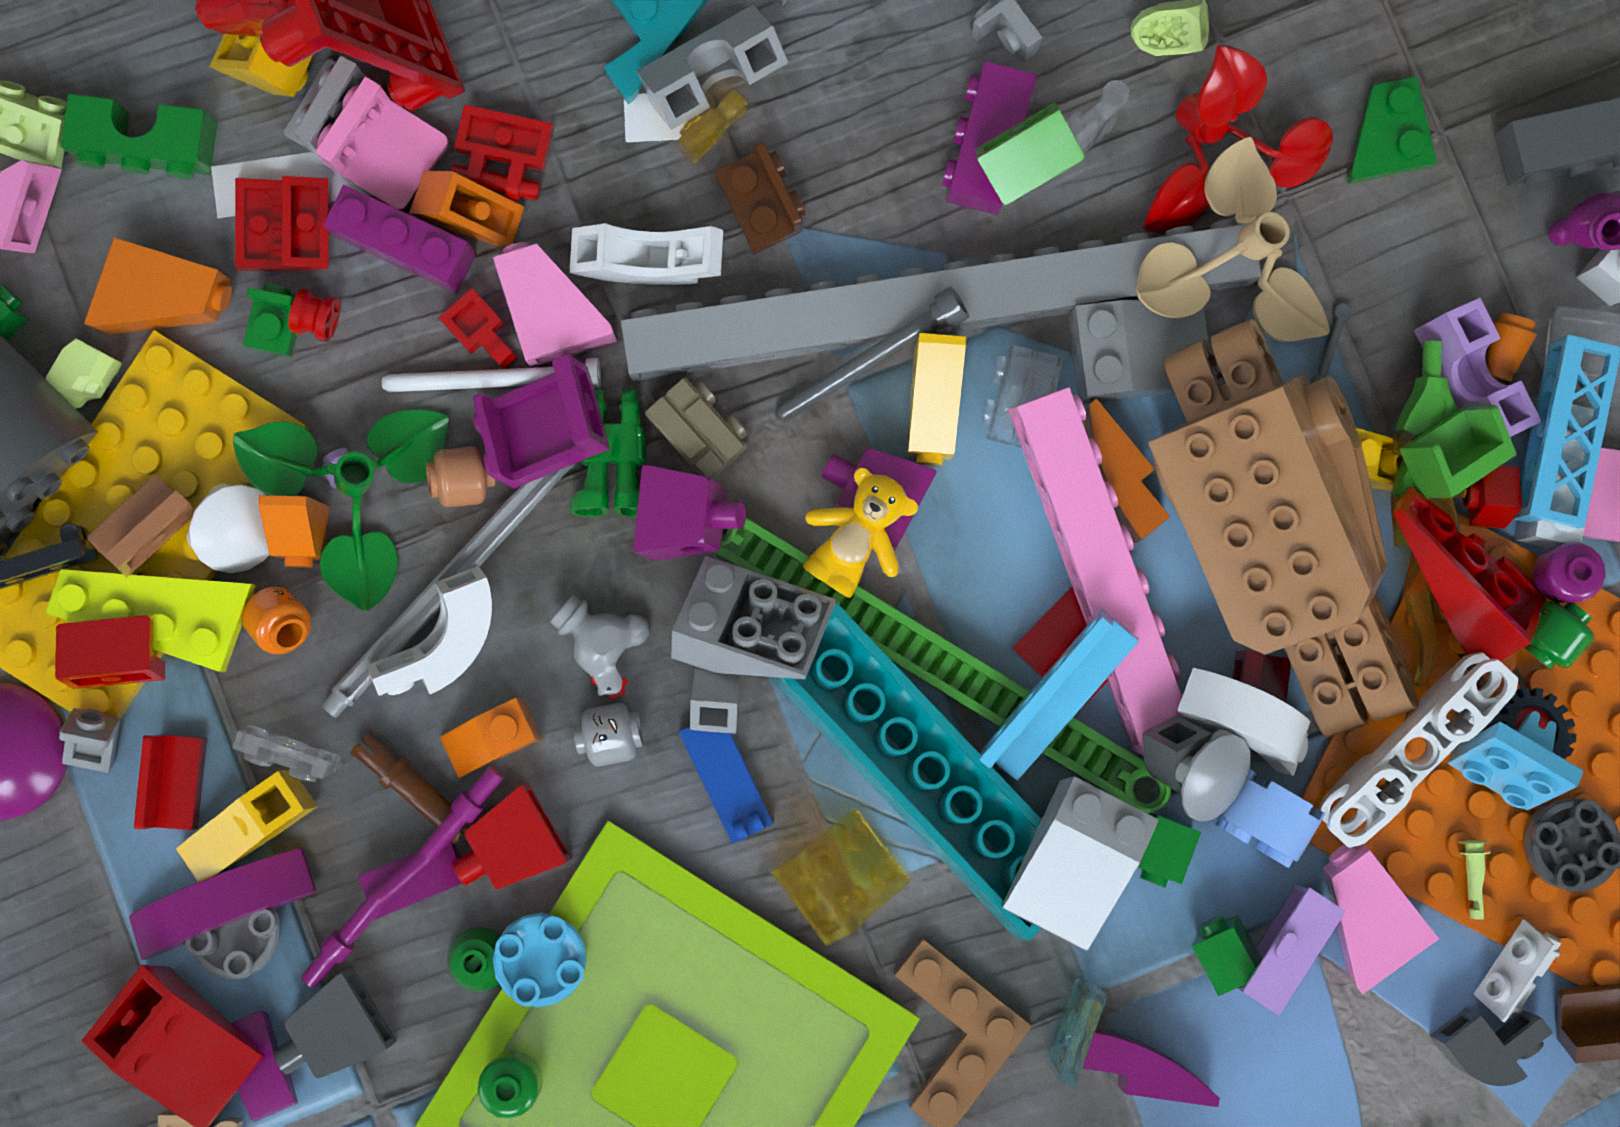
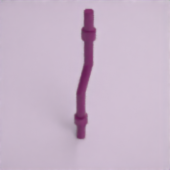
M489 766L468 792L462 791L451 804L452 811L423 846L372 891L340 930L332 931L321 944L322 952L301 975L304 983L312 988L317 987L336 963H343L355 949L354 942L383 907L438 857L466 822L473 823L484 810L483 802L504 779V775L498 769Z

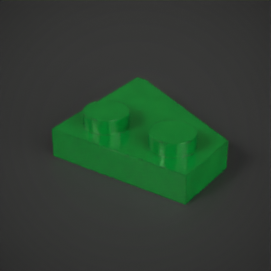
M1417 76L1373 85L1367 93L1363 109L1364 119L1358 129L1355 141L1357 147L1352 167L1348 170L1347 174L1348 184L1430 168L1437 163Z

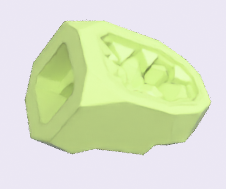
M1205 0L1159 3L1157 6L1142 10L1131 24V37L1135 44L1141 50L1155 56L1203 51L1208 43L1209 20L1208 6Z
M74 338L61 350L48 372L46 380L75 409L81 408L86 401L102 397L114 376L118 373L122 363L89 344Z

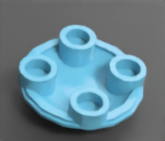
M542 912L522 916L508 925L496 942L493 956L495 977L500 986L516 1003L526 1007H543L557 1004L571 995L583 980L587 961L584 941L575 927L560 916Z

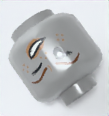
M624 703L589 708L583 712L581 726L574 727V740L578 754L587 753L589 761L597 767L633 760L636 757L637 748L644 747L643 732L638 712H630L628 706Z

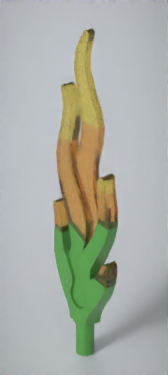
M1423 341L1422 377L1415 378L1412 394L1399 416L1392 443L1394 455H1402L1399 448L1458 411L1450 393L1448 378L1441 377L1442 341ZM1404 459L1396 474L1391 493V517L1394 545L1396 547H1408L1409 545L1393 512L1406 489L1412 487L1416 490ZM1466 489L1453 498L1466 497ZM1427 498L1452 517L1456 530L1460 532L1458 515L1453 499ZM1411 551L1405 579L1404 596L1419 643V662L1414 685L1423 687L1435 663L1437 639L1431 610L1430 587ZM1433 595L1432 604L1438 621L1448 624Z

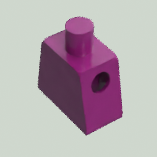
M866 448L858 465L833 453L821 477L844 489L836 504V508H854L855 495L858 490L854 474L859 468H866L872 474L886 475L894 479L903 487L907 497L915 500L919 507L937 471L878 450ZM902 515L898 520L884 528L894 551L914 515Z
M642 465L633 552L652 561L717 552L721 547L723 529H742L746 521L745 505L742 501H726V489L723 485L705 476Z

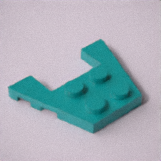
M610 0L640 41L604 66L606 75L627 104L635 100L640 93V88L643 86L636 71L667 54L676 40L682 38L709 0Z

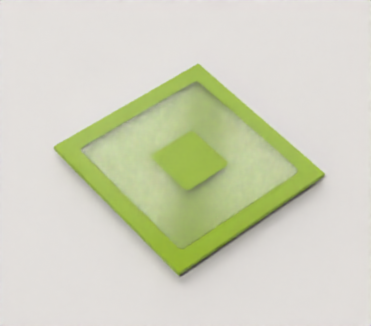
M608 820L549 913L560 916L573 925L584 941L587 961L583 980L571 995L557 1004L543 1007L521 1006L501 989L415 1127H854L918 1024L920 1017ZM517 1051L524 1052L532 1057L541 1068L543 1077L542 1091L532 1108L522 1116L512 1119L498 1118L489 1113L480 1102L477 1090L479 1076L485 1066L500 1053Z

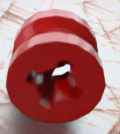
M300 289L290 309L289 330L299 335L305 332L313 333L318 340L330 341L339 321L340 300L332 296H327L323 299L315 297L312 291Z

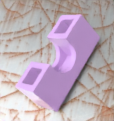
M1481 298L1453 309L1414 330L1422 348L1423 341H1442L1441 377L1448 378L1450 393L1458 410L1469 406H1498L1510 437L1542 422L1522 381L1511 385L1501 384L1492 377L1486 366L1485 353L1487 347L1501 338Z

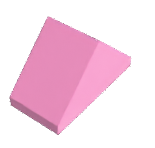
M21 160L0 172V249L27 253L36 252L62 171L61 168L54 165Z

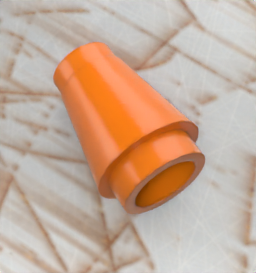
M1500 313L1497 322H1493L1501 339L1488 346L1486 366L1495 380L1511 383L1513 375L1517 372L1537 337V334L1534 333L1536 322L1518 315Z

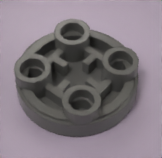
M1577 798L1555 799L1541 806L1530 818L1524 833L1525 856L1532 871L1548 885L1566 891H1587L1603 884L1616 869L1620 868V833L1618 827L1609 813L1594 801Z

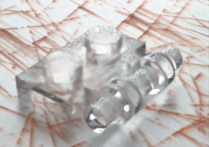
M248 725L238 730L232 749L244 752V759L253 764L270 767L273 762L290 768L289 775L308 782H316L317 778L324 779L332 772L337 773L343 758L341 755L326 751L327 746L314 741L306 744L288 738V732L276 728L265 730L253 725Z

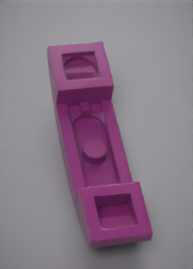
M299 848L249 863L188 886L136 911L129 916L141 960H147L185 945L188 939L266 908H278L316 893L317 889L304 849Z

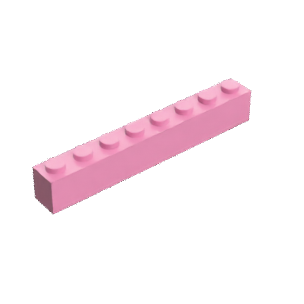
M1070 387L1011 407L1008 409L1086 625L1103 608L1139 638V642L1107 677L1131 748L1134 752L1144 756V732L1176 715L1186 719L1178 711L1182 695L1176 680L1181 679V674L1176 660L1170 653L1166 654L1161 637L1165 636V629L1161 618L1156 611L1150 610L1145 595L1149 593L1147 579L1140 568L1135 569L1129 551L1134 549L1131 535L1125 525H1119L1114 508L1118 506L1115 491L1108 481H1103L1098 465L1102 463L1099 447L1093 438L1088 439L1082 421L1086 420L1083 403L1077 394L1072 395Z

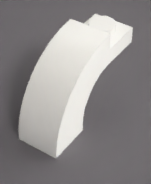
M606 223L572 228L569 273L599 280L631 284L698 283V278L721 276L723 230L708 226L670 232H648L624 229Z
M479 566L435 582L440 596V614L433 631L425 640L410 649L366 665L379 696L385 693L389 695L403 693L412 688L414 682L422 679L429 694H432L452 683L471 665L485 642L492 614L489 583Z
M1197 668L1192 669L1178 711L1188 721L1207 731L1215 733L1219 729H1225L1244 739L1247 746L1260 754L1276 772L1294 776L1298 763L1302 762L1307 754V730L1311 721L1292 706L1253 686L1213 672Z

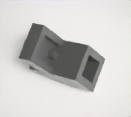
M1179 715L1144 732V762L1148 773L1154 779L1181 794L1182 783L1178 782L1175 776L1180 761L1187 756L1194 757L1204 744L1210 741L1214 732L1207 731Z
M1465 1008L1432 1033L1430 1037L1447 1060L1460 1071L1488 1085L1507 1086L1518 1083L1528 1077L1516 1061L1530 1058L1538 1053L1544 1046L1543 1040L1553 1032L1541 1017L1523 1010L1521 1014H1518L1494 1033L1482 1015Z

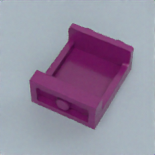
M569 354L552 360L555 373L496 398H490L483 393L472 397L476 410L473 413V422L483 438L486 453L483 454V462L492 478L515 489L610 449L588 367Z

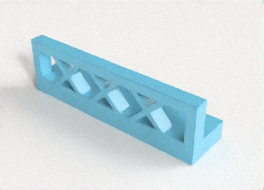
M1569 334L1549 343L1535 408L1542 422L1531 427L1520 479L1523 508L1515 516L1514 520L1527 523L1544 520L1577 529L1585 527L1620 361L1619 346ZM1583 351L1605 356L1602 375L1592 382L1588 380L1580 367ZM1578 383L1581 388L1575 392L1576 384ZM1597 385H1599L1598 394L1594 389ZM1585 394L1594 408L1592 420L1580 427L1571 413V407L1574 399ZM1568 427L1571 433L1566 436V431ZM1590 429L1589 437L1587 438L1584 432ZM1576 439L1585 456L1583 465L1571 472L1561 455L1563 445ZM1559 472L1562 478L1556 481ZM1578 475H1580L1579 484L1575 479ZM1565 483L1575 497L1572 515L1550 510L1554 490Z
M1102 608L985 743L979 760L989 769L996 763L1018 781L1139 642V638Z

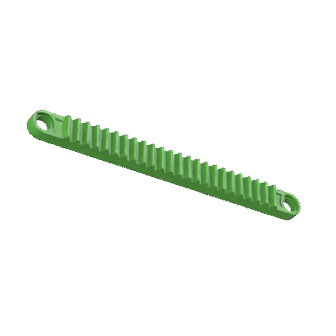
M747 518L742 529H728L727 533L722 537L720 549L717 552H713L735 566L837 599L838 605L894 664L998 727L1004 723L1030 693L1026 688L859 586L856 587L851 598L837 592L803 568V565L810 556ZM1072 718L1042 752L1049 759L1075 773L1098 789L1145 813H1154L1162 809L1169 800L1171 794L1170 787L1154 779L1158 785L1157 796L1148 803L1138 801L1133 792L1135 782L1143 776L1152 777L1146 769L1144 760L1075 718Z

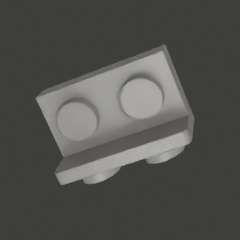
M341 55L337 62L332 59L325 61L284 130L287 138L315 153L318 148L317 140L320 133L328 124H334L343 110L342 104L346 94L353 86H359L365 77L357 64Z

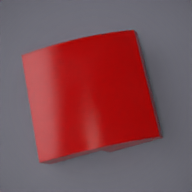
M282 176V180L235 178V270L278 272L328 269V230L323 226L328 216V178Z

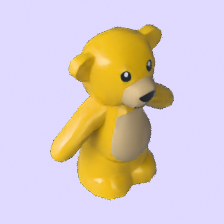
M859 468L854 474L855 482L858 485L854 508L814 509L807 512L805 516L806 522L810 525H835L839 528L832 534L829 540L816 549L805 562L803 568L848 598L852 597L861 579L864 565L872 549L876 552L882 570L888 577H895L898 574L899 564L889 536L884 528L898 520L902 515L911 516L918 510L916 501L907 497L903 487L897 481L886 475L872 474L866 468Z

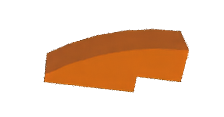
M1096 398L1085 408V431L1088 439L1093 438L1099 447L1102 463L1098 467L1103 481H1108L1115 491L1118 506L1114 508L1118 522L1126 526L1133 543H1136L1160 526L1170 515L1142 483V480L1155 470L1154 467Z

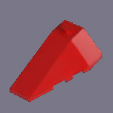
M1412 487L1406 489L1393 515L1462 650L1467 655L1483 652L1489 659L1496 658L1501 662L1531 644L1540 619V608L1547 599L1538 591L1536 584L1516 563L1505 555L1497 560L1484 551L1485 541L1478 535L1473 533L1465 537L1458 532L1452 517Z

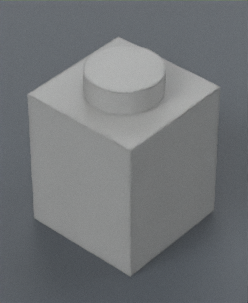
M695 666L690 700V730L736 734L741 693V675L714 673Z

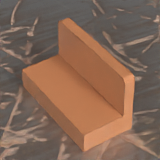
M154 476L87 536V539L127 578L192 519L194 509L177 490L173 491L158 476Z

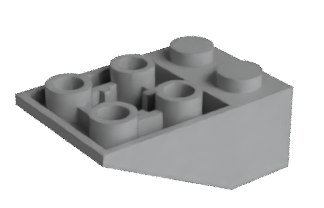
M705 556L673 626L671 658L714 673L806 679L837 599Z

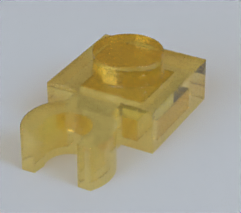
M732 90L715 110L710 109L702 117L698 114L688 120L680 130L682 136L678 139L681 153L692 164H695L725 135V130L730 125L736 123L747 112L745 107L747 102L735 90Z

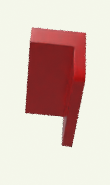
M143 615L58 624L56 626L55 679L72 689L165 680V662L153 654V620L149 616Z
M164 734L143 736L134 829H198L207 738Z

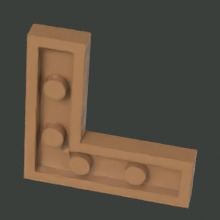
M922 937L894 972V975L965 1033L909 1103V1106L933 1127H955L1029 1032L1032 1025Z

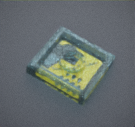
M1081 977L1075 978L1046 1060L1058 1081L1074 1088L1077 1085L1108 997L1094 982Z

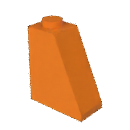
M114 237L84 324L101 333L113 335L217 322L220 312H224L231 301V279L217 269Z

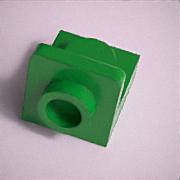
M264 284L263 290L248 288L246 297L252 300L253 303L243 346L248 349L292 358L297 334L289 330V314L294 300L291 297V290L273 284Z

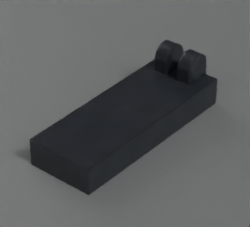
M72 523L64 524L60 529L62 543L0 561V590L59 572L61 569L66 570L98 560L97 549L87 539L89 535L88 530L84 526Z

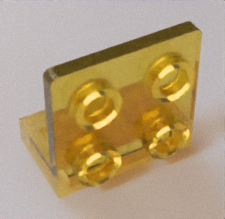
M858 809L848 812L805 849L785 860L771 871L826 946L855 931L910 882L908 875Z

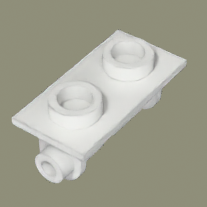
M1523 919L1474 992V995L1503 1022H1506L1508 1018L1511 1019L1515 1013L1521 1014L1523 1011L1522 1006L1536 987L1533 980L1536 976L1542 977L1555 957L1558 958L1561 952L1558 948L1562 942L1550 933L1545 932L1542 934L1527 920Z

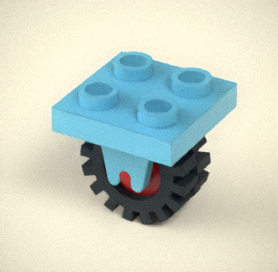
M1529 687L1518 689L1498 714L1486 725V728L1482 729L1471 740L1463 742L1452 750L1447 764L1461 771L1467 780L1490 788L1500 794L1509 805L1527 811L1578 787L1583 774L1582 769L1565 759L1571 756L1574 748L1569 745L1576 742L1577 734L1568 733L1569 729L1575 727L1573 718L1565 720L1562 715L1569 710L1564 704L1556 708L1553 704L1558 698L1550 693L1542 698L1543 689L1534 688L1529 691Z

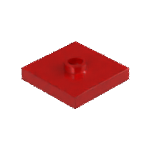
M1072 586L1011 648L1041 678L1087 626ZM1107 679L1100 685V687H1099V688L1094 692V694L1087 700V702L1080 708V710H1081V709L1097 694V692L1108 682Z

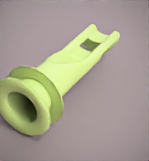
M1459 841L1458 843L1465 845V851H1460L1459 853L1465 855L1468 900H1473L1474 908H1469V918L1484 919L1482 887L1486 869L1485 854L1491 853V851L1484 850V843H1490V841Z

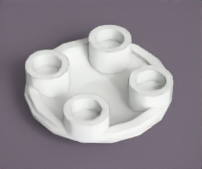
M222 483L212 487L208 496L195 509L187 533V543L194 550L200 561L213 570L236 573L250 570L267 558L269 551L258 505L259 495H265L257 488L240 484L231 486Z

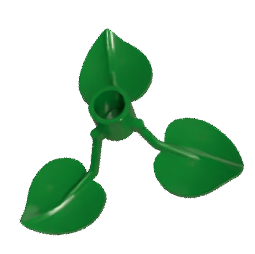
M404 410L388 414L375 422L367 435L368 449L380 459L369 458L360 452H349L340 457L337 464L328 463L327 466L311 468L318 454L314 438L308 430L296 423L285 421L270 422L250 430L236 432L233 436V446L238 464L247 479L258 490L269 496H297L305 486L306 475L310 477L334 475L336 488L344 495L351 496L353 537L347 535L338 536L326 545L321 554L320 571L326 585L335 594L359 610L369 611L379 604L390 590L397 572L398 557L394 544L386 534L370 532L363 536L361 535V495L370 488L374 469H380L383 466H386L388 474L394 480L401 483H420L427 480L426 462L433 461V456L437 450L445 449L449 418L445 414L429 410Z

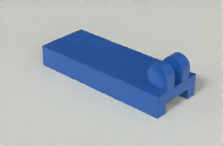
M690 726L679 731L681 739L732 844L774 824L731 733L690 730Z

